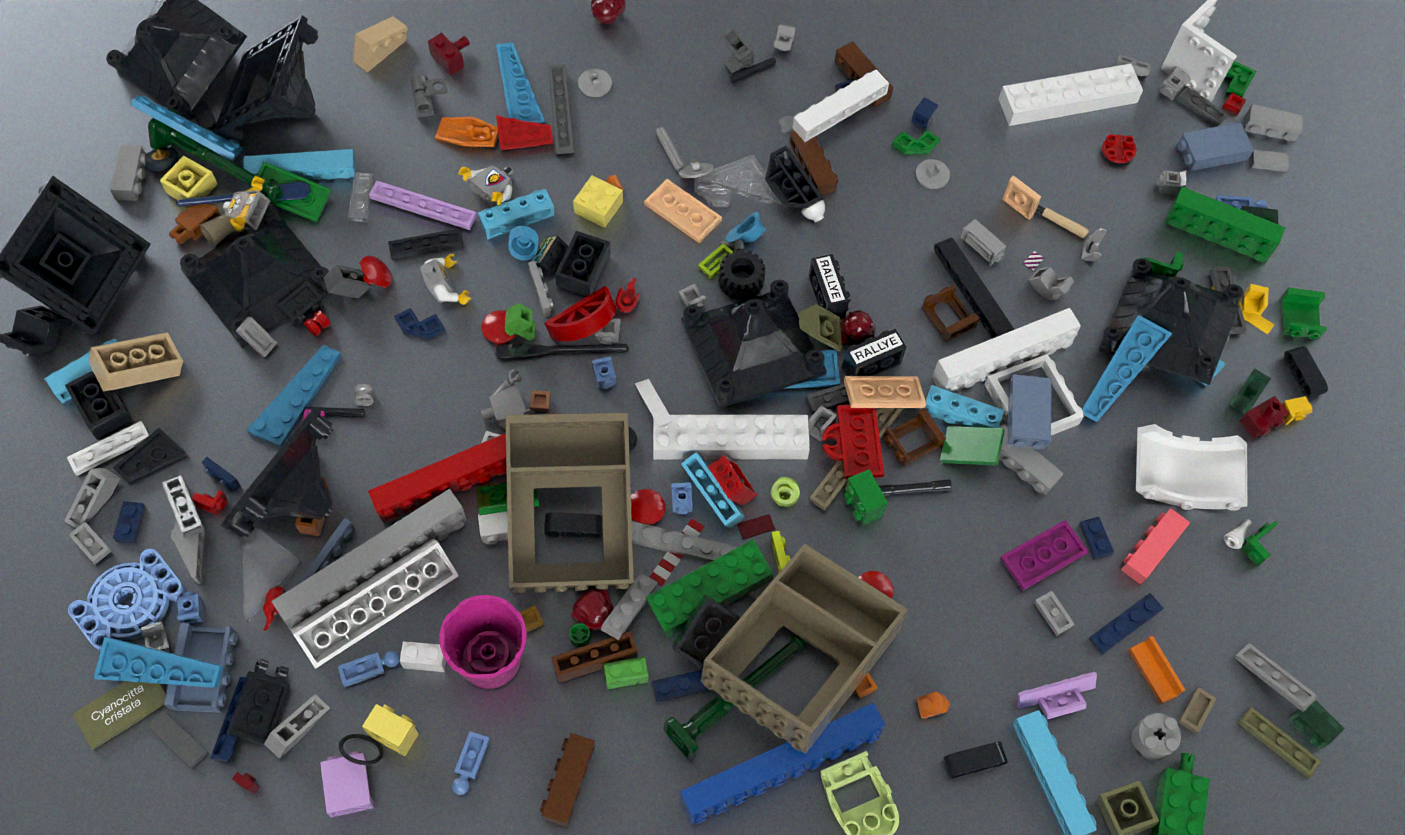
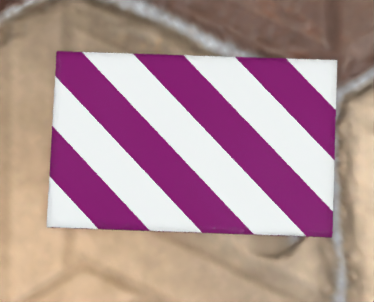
M1034 251L1023 264L1034 271L1044 257Z

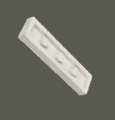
M140 421L68 456L67 459L74 473L78 476L137 447L149 436V433L143 422Z

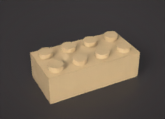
M168 332L91 347L89 364L103 392L180 376L183 360Z

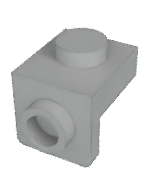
M779 24L774 47L781 51H790L796 28Z
M695 283L678 292L686 307L697 306L700 309L704 307L706 297L701 295Z
M612 318L604 328L595 333V337L603 344L618 342L621 321Z
M161 621L141 627L146 647L171 652L167 634Z

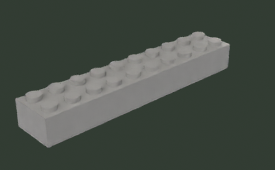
M448 489L271 602L289 629L293 628L431 539L442 541L453 530L461 529L467 522L462 505L452 491Z

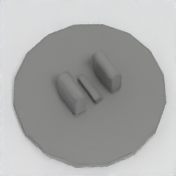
M589 69L580 75L578 86L580 91L588 97H602L611 90L612 79L604 70Z
M697 159L690 160L691 165L682 168L679 171V176L682 178L704 176L712 172L714 167L709 163H699Z
M928 159L922 161L917 166L915 176L918 183L923 187L940 189L947 185L950 179V171L943 162Z

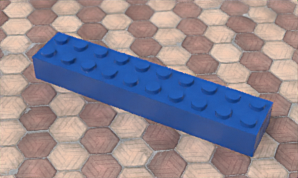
M873 702L830 722L806 754L801 750L794 749L789 742H786L680 791V803L689 823L695 822L700 824L708 819L707 816L712 813L719 815L727 810V806L732 804L738 806L746 802V798L754 795V797L762 795L766 792L765 789L772 785L774 788L783 785L785 783L784 780L792 777L796 779L804 774L803 771L809 768L815 770L823 766L822 762L828 759L831 762L842 757L841 753L847 750L851 753L861 748L860 745L867 742L871 744L877 741L886 725Z

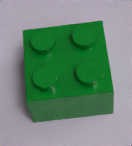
M870 469L848 478L843 498L847 505L850 504L854 519L859 521L861 526H864L882 518L888 502Z

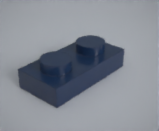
M208 457L202 461L205 467L204 472L208 476L218 478V482L226 489L230 487L235 492L239 489L241 485L233 475Z
M123 501L113 535L115 541L136 542L145 510L143 503Z
M1100 517L1087 519L1079 523L1093 559L1102 558L1114 553Z

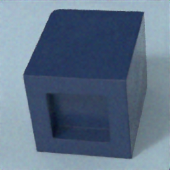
M924 97L914 110L911 122L927 129L932 115L938 108V104Z

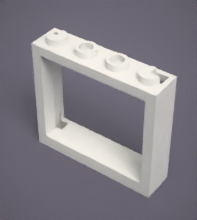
M1048 354L992 374L985 381L984 386L997 408L1004 410L1002 418L1007 427L1009 398L1000 382L1010 379L1013 374L1021 375L1039 367H1042L1047 377L1051 378L1053 388L1070 415L1051 423V435L1079 425L1084 417L1081 407L1076 404L1073 393L1068 390L1063 376L1058 373L1055 362L1050 359Z

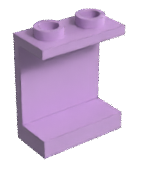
M360 751L348 753L349 756L355 759L368 761L366 755ZM331 756L326 758V761L320 762L326 812L330 817L374 808L373 799L369 792L366 765L355 764L344 757L339 758V756Z

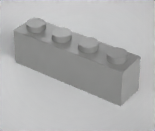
M1003 424L1000 428H1003L1005 433L999 458L1005 466L1017 472L1022 480L1029 482L1038 493L1046 496L1060 481L1064 473L1033 447L1009 445L1008 427Z

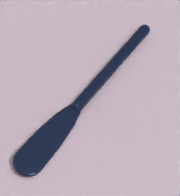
M305 182L280 184L283 195L280 200L274 201L305 199L310 194V187ZM234 194L179 199L176 201V205L183 207L231 201Z

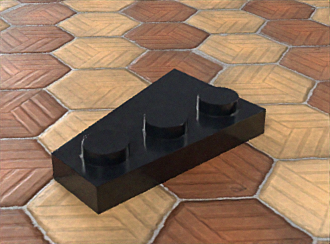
M158 428L118 462L113 469L129 483L183 458L187 454L167 434Z

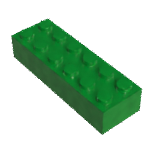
M1181 187L1165 219V223L1173 227L1180 228L1188 233L1195 234L1265 263L1280 244L1286 228L1185 187Z
M752 539L646 596V599L665 636L669 637L683 629L705 594L726 606L772 581L773 572Z

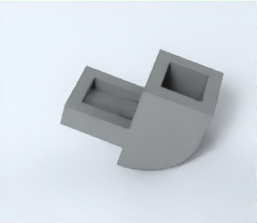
M1051 267L1039 268L1028 279L1040 295L1052 301H1056L1060 295L1068 292L1069 287L1074 283L1071 276L1058 278Z

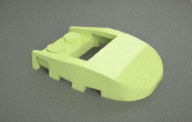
M867 751L820 771L829 807L846 835H893L899 825V813L891 796L892 791L883 780L877 766L873 767L867 756L869 754ZM870 775L879 797L842 813L832 791Z

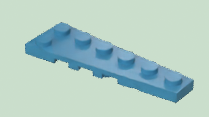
M137 96L131 102V106L231 161L239 156L243 150L238 141L233 139L227 140L169 111L167 108L151 102L145 96Z
M1138 315L1082 408L1083 416L1097 423L1172 333Z

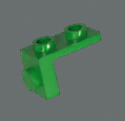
M1176 251L1170 264L1148 257L1143 258L1151 263L1150 271L1169 277H1176L1177 273L1182 270L1185 262L1182 261L1184 253Z
M1274 521L1272 524L1265 523L1258 529L1260 531L1258 535L1253 533L1245 539L1247 544L1242 549L1248 555V558L1258 566L1271 556L1258 540L1269 533L1278 524L1277 521Z

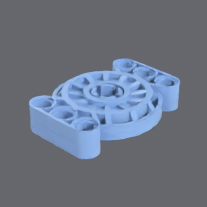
M147 549L141 553L140 563L132 562L116 565L100 575L89 591L87 602L82 600L72 602L69 605L68 613L89 642L101 652L102 645L100 646V643L104 640V637L132 640L143 636L141 627L160 622L166 614L169 600L177 602V598L182 597V594L187 592V590L159 553L154 549ZM156 558L153 563L148 564L151 559ZM167 572L165 577L160 578L163 573ZM179 587L176 592L171 593L173 588ZM133 596L132 607L123 605L128 597ZM85 609L82 614L78 615L80 610ZM96 624L92 630H89L91 625Z

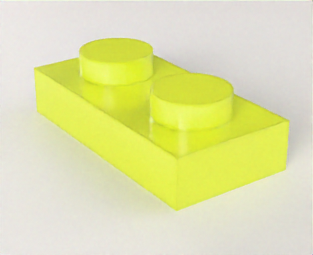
M775 531L771 533L770 541L778 572L780 573L790 561V557L784 551L786 549L785 538L781 537L780 531Z

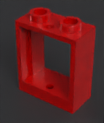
M725 455L708 466L728 499L744 506L758 496L740 466Z

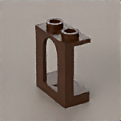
M956 285L945 287L939 293L927 296L922 306L923 312L945 343L976 328L980 319L976 313L970 315L956 296ZM938 303L948 304L960 321L946 327L936 314L935 306Z
M925 408L918 411L916 417L892 430L887 427L884 433L885 443L891 446L896 459L902 462L904 466L942 447L946 440V437ZM921 427L930 442L906 453L898 439Z

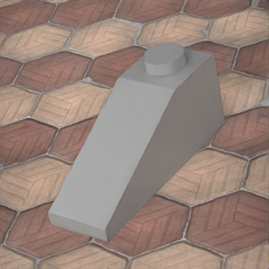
M106 468L90 469L64 521L74 528H78L84 522L88 524L112 496L120 477Z
M175 522L174 529L171 531L172 541H174L192 579L197 585L202 584L205 531L185 539L178 522Z
M316 694L313 695L269 734L264 745L280 759L330 710V707Z

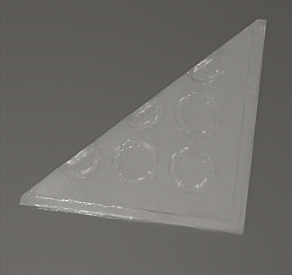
M753 154L715 168L709 174L696 177L697 182H707L717 188H727L735 191L737 194L747 197L750 195L767 203L782 205L765 181L766 171Z
M254 524L252 526L255 529L248 538L246 536L242 537L243 611L246 622H249L264 605L265 595L268 590L275 586L281 587L302 564L301 560Z

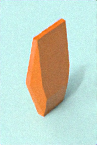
M473 116L442 117L434 138L435 140L466 147H494L499 134L498 127Z

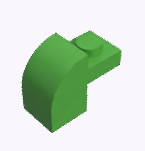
M520 303L509 307L506 310V333L510 336L518 334L528 340L534 339L536 322L532 320L533 310Z

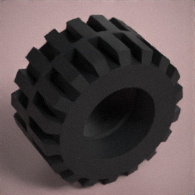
M740 249V252L734 250L733 254L728 253L726 258L722 259L719 269L720 288H723L725 294L729 293V297L732 298L734 296L736 300H740V298L747 300L748 297L752 298L755 297V294L758 295L764 285L766 267L763 264L762 258L758 259L759 255L756 253L753 255L752 251L744 252V249ZM744 271L751 276L748 278H738L733 273Z

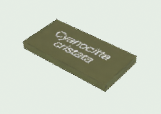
M124 681L72 713L91 749L95 750L164 706L166 692L161 683Z

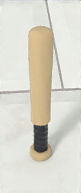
M1041 205L1037 206L1036 211L1042 214V216L1081 238H1086L1088 235V228L1049 208H1044Z

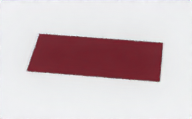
M770 514L737 524L742 539L775 530Z

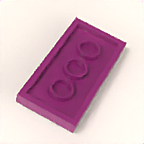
M1064 520L1000 557V560L1021 590L1024 591L1087 555L1089 551L1068 522Z

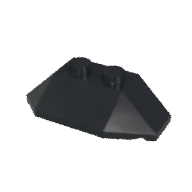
M786 145L771 153L765 181L783 207L809 208L823 200L820 192Z

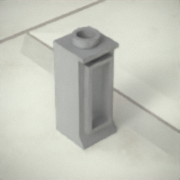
M974 219L962 229L960 239L965 240L983 258L989 261L990 266L1004 258L1007 246L979 221Z

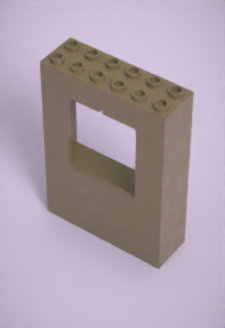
M628 413L505 415L509 590H513L514 594L526 593V589H534V593H545L547 589L554 588V592H567V588H575V591H587L588 587H595L597 590L609 589L608 586H615V590H627L629 586L634 584ZM600 487L602 491L603 562L571 563V567H568V563L536 564L533 490L536 488Z
M804 544L706 657L701 682H703L706 688L713 689L720 694L725 701H730L736 705L741 712L755 718L758 724L768 727L777 737L788 741L794 749L801 750L806 754L901 631L908 609ZM783 626L839 662V666L799 716L793 715L740 679L742 673Z

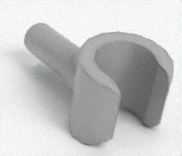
M736 240L735 242L720 241V245L724 243L727 247L737 250V252H740V249H744L742 240Z

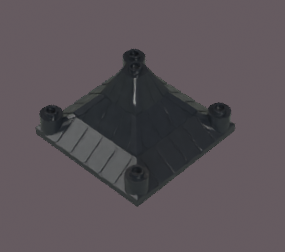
M159 0L148 16L139 23L134 37H132L123 52L111 50L107 54L106 61L110 66L119 70L160 101L168 110L174 109L179 112L180 116L189 120L248 36L199 0Z
M303 15L299 16L244 51L213 133L227 140L233 139L240 142L244 136L243 129L240 126L246 123L252 124L273 118L305 119L314 115L316 111L315 101L305 77L302 46L303 42L307 45L314 44L318 39V30L307 23L308 19Z
M52 175L39 188V195L0 251V279L4 278L73 322V327L78 333H88L92 336L99 329L151 243Z
M268 205L256 231L247 228L216 249L206 253L203 257L198 258L195 254H187L180 260L182 272L242 348L249 343L236 330L247 317H252L268 332L289 319L278 307V304L306 281L322 297L328 294L324 276L329 270L318 263L284 222L278 209L273 205Z
M1136 259L1133 262L1130 277L1109 326L1104 330L1099 351L1114 356L1139 315L1172 333L1146 366L1210 385L1240 307L1243 289L1236 284L1226 286L1224 292L1202 287L1183 277H1169L1150 271L1151 263L1147 259Z
M775 280L771 283L770 292L704 313L697 306H689L684 309L681 323L720 408L827 374L824 366V354L814 348L808 334L800 329L799 317L788 296L789 286L786 281Z
M314 407L236 502L221 524L223 528L231 530L240 538L243 536L248 538L255 529L252 525L257 519L262 521L263 518L290 515L292 517L321 520L322 517L327 519L334 510L331 508L333 502L320 474L318 449L315 443L316 438L321 440L323 437L326 440L333 432V429L330 428L333 424L321 416V412Z

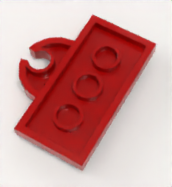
M837 405L838 423L826 428L821 440L833 439L837 444L834 446L824 444L822 446L823 451L833 460L843 462L844 479L869 469L874 478L884 477L876 408H851L850 405Z

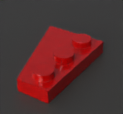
M496 115L501 151L553 144L551 125Z

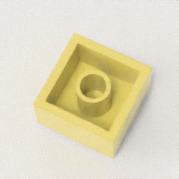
M184 155L160 180L165 192L177 200L201 196L206 197L217 185L212 171Z
M591 175L573 200L574 213L605 228L623 203V190Z
M376 704L364 722L363 729L371 738L406 756L419 735L415 728L416 725L412 723L413 720L403 714L401 717L394 713L395 710L385 704L381 707Z

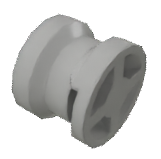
M359 384L353 388V392L356 395L354 399L355 405L369 406L373 404L374 399L371 396L373 387L371 385Z

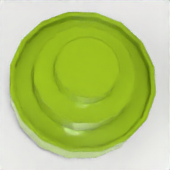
M779 478L772 485L771 496L778 505L791 506L799 499L800 487L792 478Z

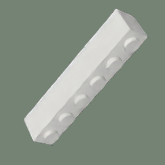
M877 70L871 73L868 72L859 80H854L850 85L839 89L830 97L827 96L821 102L811 105L804 112L796 114L793 119L792 128L806 142L886 95L889 82Z

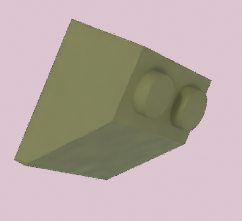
M817 304L799 312L801 330L837 351L842 350L839 316Z

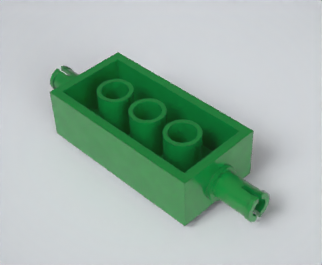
M1181 753L1179 770L1167 767L1160 772L1154 810L1159 822L1152 828L1151 835H1203L1210 779L1192 773L1195 755L1190 754L1189 756V753Z

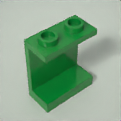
M1288 287L1281 296L1283 334L1293 337L1302 336L1310 339H1320L1327 330V327L1320 326L1319 305L1325 299V292Z

